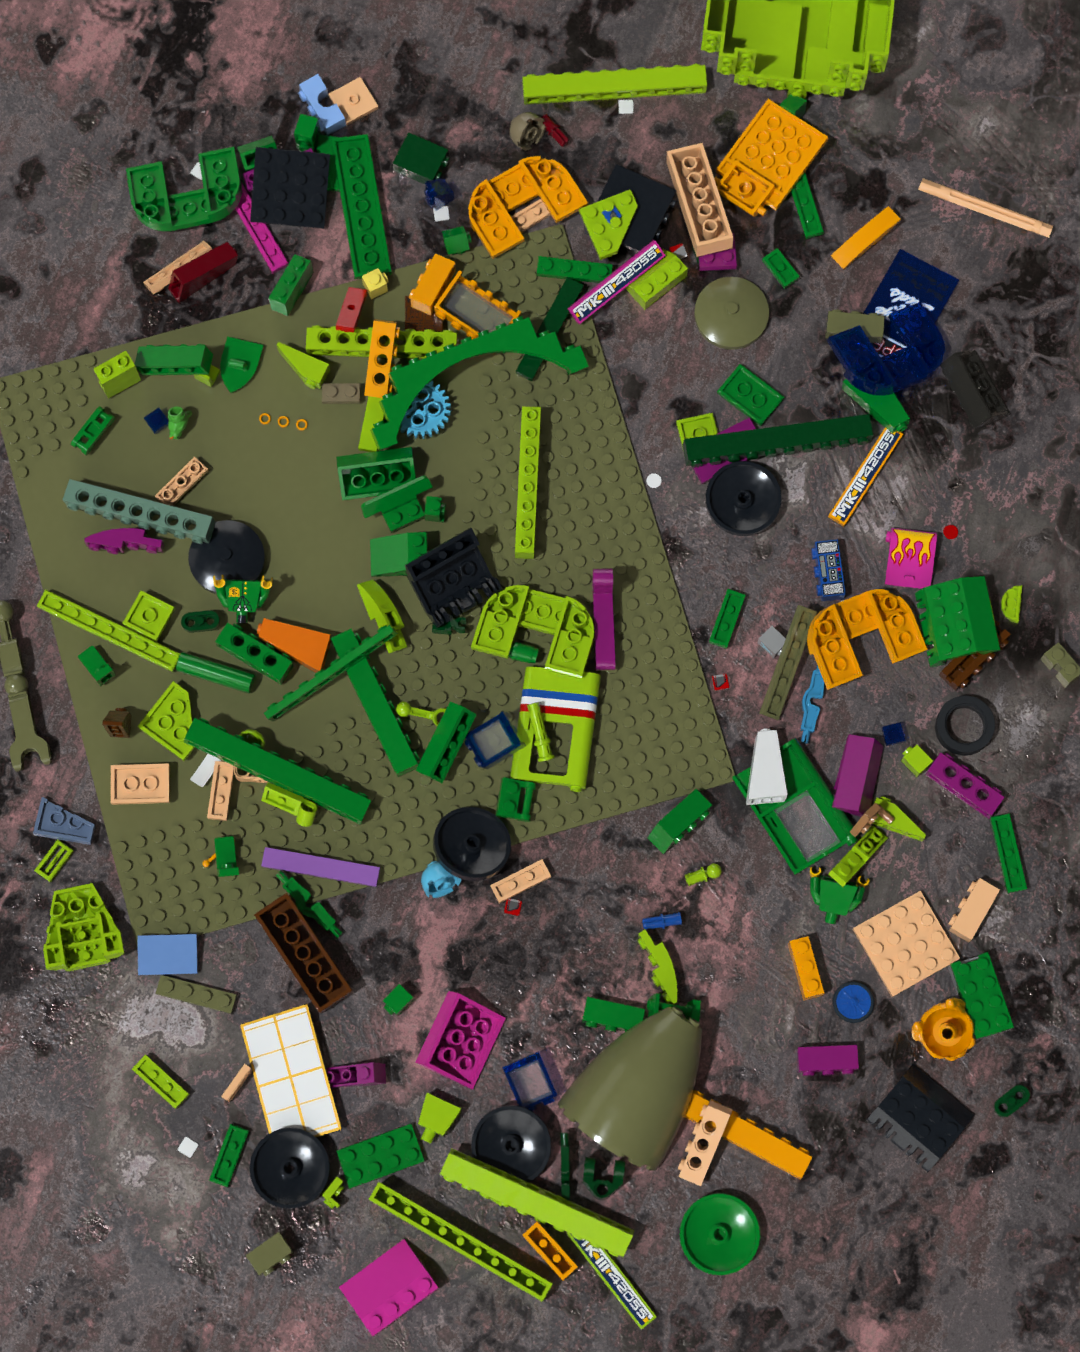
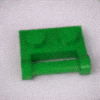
M506 777L501 778L495 816L530 822L533 790L536 789V783ZM524 788L526 789L522 814L517 813L520 790Z

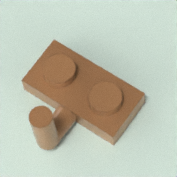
M875 803L863 814L850 833L854 837L860 832L862 834L866 833L879 817L878 815L888 824L894 818L880 805Z

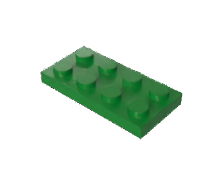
M412 1124L337 1150L349 1189L425 1162Z

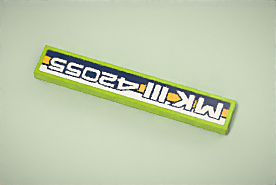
M566 1233L640 1329H643L657 1317L604 1248H595L590 1245L589 1241L575 1239L571 1236V1233Z

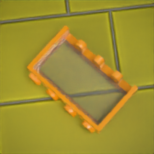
M459 270L434 306V312H436L435 315L438 318L448 320L453 328L459 331L461 329L467 333V337L471 336L472 339L479 337L478 333L489 330L490 333L496 330V326L503 323L510 325L513 323V319L521 316L520 310L516 313L508 307L509 304L507 302L498 301L493 297L492 292L489 290L485 292L477 287L478 283L474 280L468 281L462 277V272Z

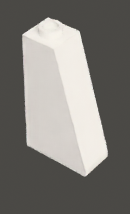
M762 729L755 737L746 805L785 802L787 789L777 730Z

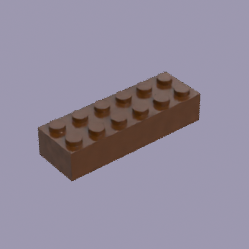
M285 893L254 914L320 1014L353 992L288 893Z

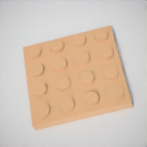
M921 891L853 928L855 935L891 997L960 959Z

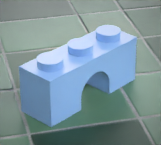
M318 74L299 84L300 91L298 94L303 102L306 101L309 105L307 109L311 116L318 118L321 132L324 130L328 136L346 126L345 117L337 104L330 107H323L319 104L322 99L328 97V91Z

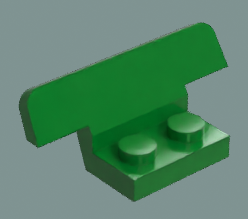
M423 475L364 502L361 505L364 518L381 511L391 533L425 518L416 495L432 488L430 480L427 476Z

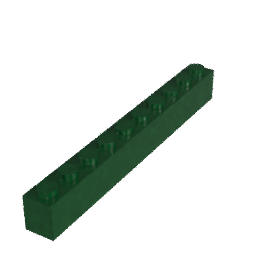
M865 414L684 439L682 446L686 466L695 468L706 463L717 465L721 461L737 462L742 458L754 460L758 456L774 457L780 453L790 455L794 454L795 451L811 452L816 448L827 450L832 448V446L838 445L839 447H847L853 443L864 445L872 439L873 431L870 416Z

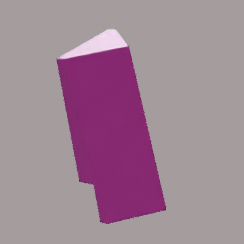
M848 735L834 786L836 793L832 804L833 808L858 817H862L870 808L883 752V746L875 738Z

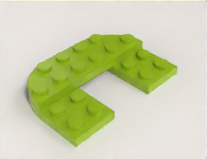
M525 585L505 587V590L493 594L488 599L477 625L471 645L472 650L508 659L518 626L554 635L545 669L579 678L583 677L591 647L594 643V625L586 608L580 602L568 596L563 598L532 590L529 586Z

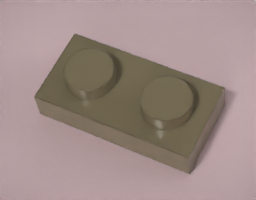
M360 383L322 384V404H360Z

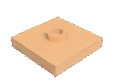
M361 77L329 93L332 103L337 104L344 115L346 126L379 109Z

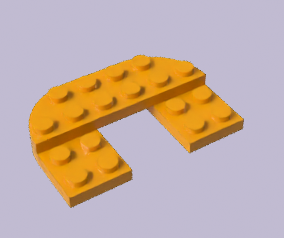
M541 156L527 157L518 161V165L491 180L485 179L475 188L468 207L469 221L473 231L476 232L492 259L525 241L509 212L535 197H540L556 223L576 213L580 208L588 206L587 200L575 181L559 162L553 159H543Z
M884 589L869 590L828 606L814 617L809 626L807 645L810 655L813 654L827 690L863 676L849 639L878 628L892 664L928 650L914 614L903 598L895 596Z

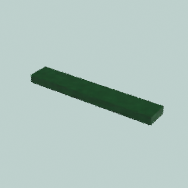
M568 277L566 278L536 333L537 338H539V333L549 330V333L555 331L556 336L558 335L570 313L568 308L577 301L584 285ZM525 354L515 373L533 381L544 359Z

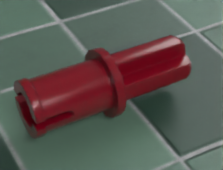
M548 114L543 115L541 118L545 121L543 125H545L548 135L552 136L560 146L564 147L567 145L569 138L562 132L560 125H556Z

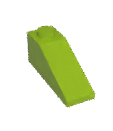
M278 342V352L305 385L312 389L316 387L321 390L322 384H324L330 372L329 364Z
M876 797L874 804L880 805L894 820L888 824L878 815L879 817L873 825L923 842L926 834L896 804L891 803V800L886 797Z

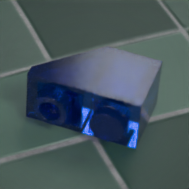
M444 178L425 182L424 193L426 197L424 199L427 205L433 207L435 211L454 200V192Z

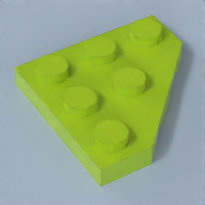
M631 189L579 209L581 218L600 260L618 253L631 220L636 213L638 205ZM615 205L621 214V218L613 217L609 224L602 212L604 210L607 212L612 211Z
M173 681L137 726L182 761H185L195 748L184 743V738L193 722L189 692Z

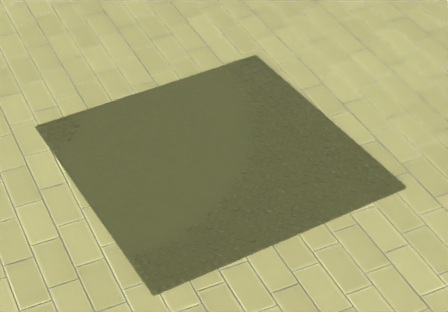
M561 224L522 234L524 242L492 259L484 245L466 250L462 254L454 253L443 256L454 261L456 265V271L449 284L460 270L462 277L468 281L474 280L478 283L477 287L485 292L489 290L493 293L495 299L500 302H507L509 304L508 307L516 313L520 310L521 316L524 319L529 317L535 333H537L566 280L536 276L539 256L574 260L564 227ZM428 261L391 270V275H386L389 281L387 283L388 292L372 300L367 293L356 327L368 329L373 327L375 319L397 322V327H400V331H405V296H409L413 288L416 289L418 278L421 274L425 273ZM362 279L300 295L288 316L272 310L271 305L267 304L0 378V429L43 592L46 589L134 631L122 623L139 592L143 591L175 607L157 643L179 654L184 652L255 675L251 691L248 694L178 672L176 668L174 672H171L49 613L137 949L138 935L197 934V936L256 920L255 913L285 893H288L283 888L284 884L275 876L278 873L284 878L279 873L280 870L261 867L265 847L380 867L377 884L422 872L429 863L438 861L433 849V836L438 823L449 812L463 807H477L496 815L501 778H510L525 668H545L554 635L518 626L514 642L534 646V648L539 649L535 664L472 650L471 645L483 607L489 599L481 588L477 591L482 596L483 602L479 604L476 601L477 606L464 613L460 611L461 615L456 617L449 607L445 608L448 614H453L454 619L459 617L466 618L467 624L459 625L460 627H465V633H458L456 630H452L451 635L432 633L433 623L418 630L391 585L404 576L371 577L370 539L403 533L426 532L428 551L471 527L480 543L477 547L491 575L498 579L502 590L509 586L525 585L529 586L532 590L563 598H566V596L571 597L586 608L592 618L593 625V569L613 568L612 596L615 670H596L594 636V643L584 671L601 675L586 789H582L581 792H573L567 786L536 783V789L533 790L530 822L497 816L509 832L511 846L689 795L695 789L700 792L734 782L732 777L735 773L591 316L581 324H577L569 313L557 335L563 352H565L564 348L574 344L575 347L581 346L589 366L585 369L568 375L567 370L544 360L533 381H530L515 373L525 354L511 352L490 353L462 360L446 368L431 380L434 382V387L438 384L440 385L439 391L445 390L446 394L444 396H449V401L446 403H451V408L447 409L451 411V415L446 416L449 420L448 423L443 422L445 428L438 427L439 434L433 431L432 437L427 433L425 434V439L422 438L421 434L415 439L413 433L409 437H407V431L401 433L400 427L396 437L398 443L383 450L412 447L415 477L418 478L425 475L432 485V488L417 494V500L425 513L427 496L442 498V503H446L444 523L425 521V518L393 533L390 532L381 511L367 518H364L361 505L377 496L342 500L336 457L368 453L358 450L368 401V396H364L369 357L310 355L329 364L330 372L324 384L360 383V404H322V388L320 390L316 387L315 389L307 387L277 349V343L280 342L307 354V327L318 325L323 328H330L331 326H336L348 288L365 289ZM460 285L455 287L443 305V309L479 333L485 330H489L490 333L496 330V326L503 323L508 325L511 321ZM583 290L581 291L577 301L585 295ZM446 319L443 320V331L451 330L457 333V345L462 344L460 340L467 338V333L461 329L460 331L456 330L451 326V322ZM227 336L264 345L254 376L245 386L233 393H230L226 388L221 372L212 387H209L195 379L194 375H142L138 371L141 381L108 399L93 370L95 367L124 351H127L135 364L138 347L180 346L181 344L188 346L203 344L207 346L213 353L211 365L220 369L221 357ZM325 337L321 342L327 343L330 341V338ZM342 338L340 340V342L343 344L349 341L348 338ZM367 339L359 340L360 344H365L368 342ZM384 339L380 340L381 344H385L387 342ZM398 340L396 344L403 345L405 344V341ZM423 341L415 342L416 346H422L424 344ZM436 341L433 345L440 347L443 343ZM378 357V361L381 364H386L388 358ZM393 358L392 364L395 366L402 364V367L409 365L408 361L412 359ZM377 373L375 379L382 383L385 381V376L382 373ZM424 393L418 395L419 399H425L427 397V395ZM100 406L105 409L107 414L115 416V420L95 443L91 452L85 455L81 452V449L73 447L71 441ZM179 406L184 412L192 411V415L189 417L179 439H170V430L168 428L169 409ZM522 406L541 407L534 559L515 558ZM417 407V410H418V409H420L421 411L424 410V408ZM431 408L429 412L435 414L438 412V409ZM263 413L269 414L271 418L270 422L266 425L259 421V417ZM267 416L261 418L263 422H267L269 419ZM281 416L288 418L289 424L287 427L282 428L278 425V419ZM99 418L97 421L102 423L103 419ZM417 418L413 422L415 424H421L423 420ZM286 419L280 420L281 425H285L287 423ZM300 419H304L307 422V428L303 431L298 430L296 427V422ZM300 422L298 426L300 428H304L305 423ZM84 437L82 442L86 444L89 439ZM196 457L209 471L174 507L212 516L215 522L223 520L237 521L255 531L265 551V565L258 580H261L262 576H264L265 581H270L271 577H273L269 597L261 608L256 609V612H248V623H237L236 612H230L228 608L223 607L217 594L204 589L193 577L188 561L192 539L186 537L185 539H179L171 533L166 535L158 533L156 529L149 528V530L145 531L147 538L163 541V552H157V554L146 552V549L140 548L139 550H131L127 546H125L124 553L119 552L118 554H111L103 549H100V551L90 550L84 540L92 534L119 528H142L134 523L126 525L120 522L119 519L108 520L100 514L93 516L85 513V510L78 509V511L67 508L63 497L69 479L159 502L155 495L192 458ZM89 496L83 497L81 502L87 501ZM102 501L99 504V506L102 507L106 505L107 501ZM125 505L119 506L117 511H122ZM143 510L136 511L135 516L141 515ZM155 515L152 520H158L160 515ZM178 519L172 520L170 525H176ZM191 524L188 530L195 529L196 524ZM374 580L391 599L405 626L401 629L407 648L389 654L386 645L383 644L369 654L370 660H368L370 667L374 666L378 673V677H376L378 684L382 683L387 693L384 696L386 700H391L395 708L392 711L395 718L399 716L396 712V707L400 702H407L411 707L428 711H435L438 708L446 709L449 703L453 702L477 714L443 783L432 780L415 770L397 777L346 671L275 721L268 720L264 714L268 710V706L275 702L279 703L283 700L285 694L299 689L298 686L302 682L310 681L315 677L316 673L291 659L293 668L282 685L278 684L216 645L215 641L227 622L231 625L234 623L243 628L242 632L247 635L252 633L258 638V625L266 618L330 634L331 638L352 628L353 633L357 632L361 641L369 636L373 637L376 635L379 627L375 619L370 620L357 584ZM214 611L220 618V625L213 631L189 633L183 629L181 619L183 615L189 612ZM209 619L207 624H213L214 620ZM189 621L188 623L189 626H193L195 624L194 621ZM237 639L234 645L241 646L244 640ZM332 641L324 670L330 667L332 661L339 658ZM90 646L95 647L116 674L101 687L78 658V655ZM253 649L250 654L257 656L260 653V649ZM271 658L267 661V665L273 666L277 660ZM174 681L189 692L192 720L194 718L198 720L203 718L210 722L209 725L216 728L217 726L223 727L228 731V734L233 736L235 734L239 735L247 729L256 730L264 737L265 751H274L280 755V758L286 761L291 759L297 762L298 766L303 769L307 767L314 770L315 774L320 777L327 776L333 779V783L337 785H347L351 788L350 791L357 794L358 792L364 793L369 797L368 799L371 800V803L360 825L317 805L313 824L309 827H304L297 823V816L261 801L267 783L240 782L234 775L227 821L211 820L207 818L213 774L203 787L190 780L207 753L194 748L187 759L182 761L137 726ZM116 708H124L132 715L130 738L109 736L102 723L110 710L115 711ZM440 712L437 715L438 722H440L444 712ZM408 715L407 717L399 716L403 724L401 728L403 735L407 733L412 743L409 745L411 751L415 750L421 760L437 726L432 720L414 715ZM544 722L547 737L551 739V751L555 758L538 762L539 754L537 746H534V741L536 740L534 734L529 771L531 773L565 776L568 768L573 725ZM169 763L170 803L111 805V765ZM238 769L237 773L241 776L246 775L248 773L242 769ZM521 788L517 813L522 814L526 789ZM233 836L239 875L218 877L216 858L210 862L209 867H204L202 863L215 854V838ZM283 871L289 879L293 877L311 893V897L306 901L305 905L370 887ZM288 893V895L296 905L295 899Z

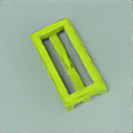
M57 839L34 871L51 883L74 851ZM61 846L62 848L60 849V851L57 853V855L54 857V859L51 861V863L48 865L45 871L42 872V868L45 866V864L48 862V860L51 858V856L54 854L57 848ZM66 850V854L63 856V858L60 860V862L48 876L47 874L50 872V870L53 868V866L56 864V862L59 860V858Z

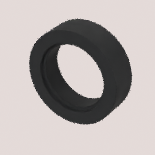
M958 696L946 702L939 711L935 721V732L940 744L949 752L961 756L973 755L984 749L991 740L995 730V720L990 708L983 701L972 696ZM967 708L980 716L983 722V733L978 740L972 743H961L950 736L946 722L948 715L954 710Z

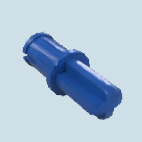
M678 912L643 918L642 925L645 930L660 927L665 929L667 926L682 925L681 914Z

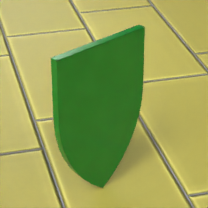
M227 336L221 357L220 371L223 382L230 393L241 389L252 379L257 370L264 345Z

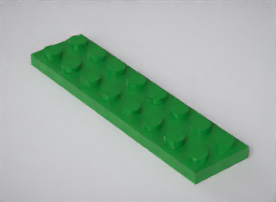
M368 134L332 138L331 144L354 280L362 279L363 275L379 268L381 274L391 275Z

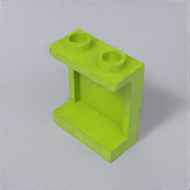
M127 351L118 354L93 369L108 399L141 381L136 366Z

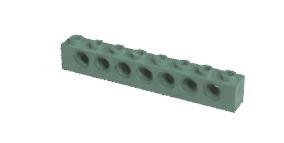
M69 479L63 497L67 508L71 510H85V513L93 516L100 514L108 520L119 519L120 522L126 525L134 523L145 530H149V528L156 529L158 533L165 535L171 533L179 539L190 538L198 544L210 542L216 524L212 516ZM89 496L87 501L81 502L83 497ZM106 500V505L100 507L99 504ZM125 505L122 511H117L119 506ZM143 510L141 515L135 516L136 511ZM155 515H160L158 520H152ZM178 519L176 525H170L172 520ZM191 524H196L195 529L188 530Z

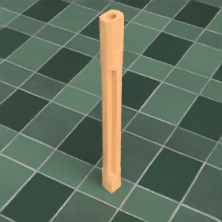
M924 178L918 189L1046 237L1050 236L1053 228L1052 225Z

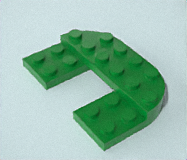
M229 147L198 154L204 189L169 196L162 161L126 168L130 200L137 218L151 229L175 231L213 223L228 216L237 207L242 195V184L235 148Z

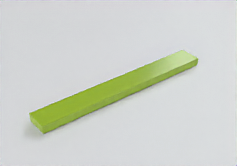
M46 589L37 604V608L164 669L174 672L180 656L179 653Z

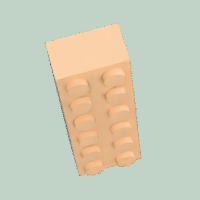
M703 143L667 151L666 163L696 257L731 249L733 247V235Z

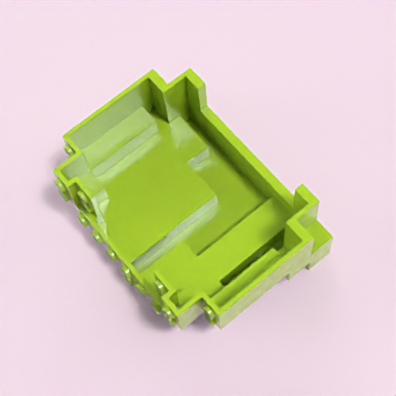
M707 0L701 50L709 53L719 52L717 72L723 75L735 74L734 83L745 86L749 84L760 88L773 87L777 90L788 89L787 97L792 93V96H798L803 99L806 98L807 92L816 95L821 93L829 94L833 97L843 96L845 88H849L852 91L864 90L868 70L873 73L885 71L889 56L895 0Z

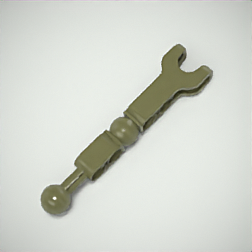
M0 600V636L2 641L0 642V661L6 679L4 688L8 694L16 739L9 749L12 766L17 772L23 770L24 757L29 752H37L44 765L51 764L52 757L49 744L37 734L31 701L27 692L29 682L25 677L17 638L13 639L9 621L13 617L14 609L8 601Z

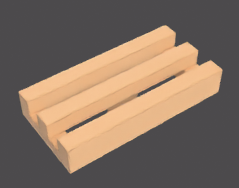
M244 1064L221 1097L231 1102L252 1072V1069Z

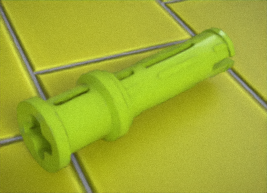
M539 702L528 704L527 707L536 739L534 746H537L539 754L538 762L553 759L555 755L551 751V739L547 737Z

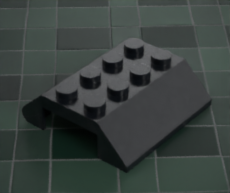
M471 527L405 564L408 580L425 613L436 628L444 625V621L446 623L451 621L445 608L449 607L457 617L461 615L460 611L464 613L477 606L476 601L479 604L482 603L483 599L478 593V589L481 588L489 598L493 593L497 594L502 591L498 579L491 575L477 547L480 543Z
M913 1063L866 1121L873 1126L880 1118V1122L875 1126L877 1130L881 1129L886 1121L889 1122L892 1127L886 1131L884 1136L889 1138L895 1131L896 1134L890 1141L902 1151L909 1145H912L906 1152L907 1156L912 1155L917 1147L922 1150L923 1153L916 1158L915 1162L919 1165L926 1157L927 1160L921 1167L928 1172L966 1128L974 1114Z

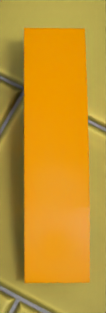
M889 206L886 207L831 255L832 258L845 270L857 257H861L872 245L879 242L901 219Z

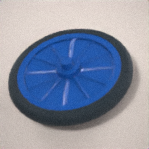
M853 981L846 982L835 991L833 1008L836 1014L846 1022H862L873 1011L874 997L870 989L864 984Z

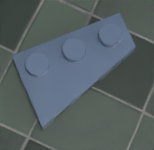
M44 797L41 798L33 831L35 836L91 845L95 830L93 823L64 810L61 806L49 802Z

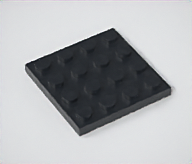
M256 147L250 222L324 229L330 154Z

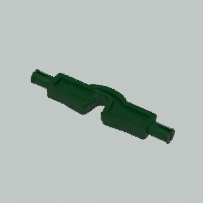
M560 1133L561 1197L570 1201L569 1133Z

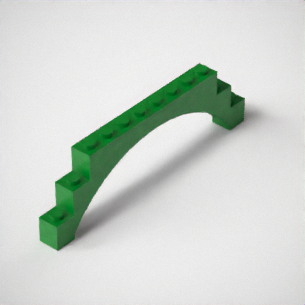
M523 316L513 319V323L510 325L503 323L496 326L495 331L489 333V330L478 333L479 337L472 339L471 336L460 340L462 343L460 345L454 346V343L443 347L444 351L437 353L435 350L427 353V358L420 360L417 357L408 361L409 365L402 367V364L392 367V372H389L388 376L396 395H393V392L382 396L383 400L379 401L387 423H384V420L373 424L374 428L370 430L378 451L398 443L396 437L407 409L424 386L446 368L478 355L511 352L542 358L567 370L568 375L589 367L581 346L575 347L573 344L565 347V352H563L555 331L549 333V330L539 333V338H537L530 318L524 319Z

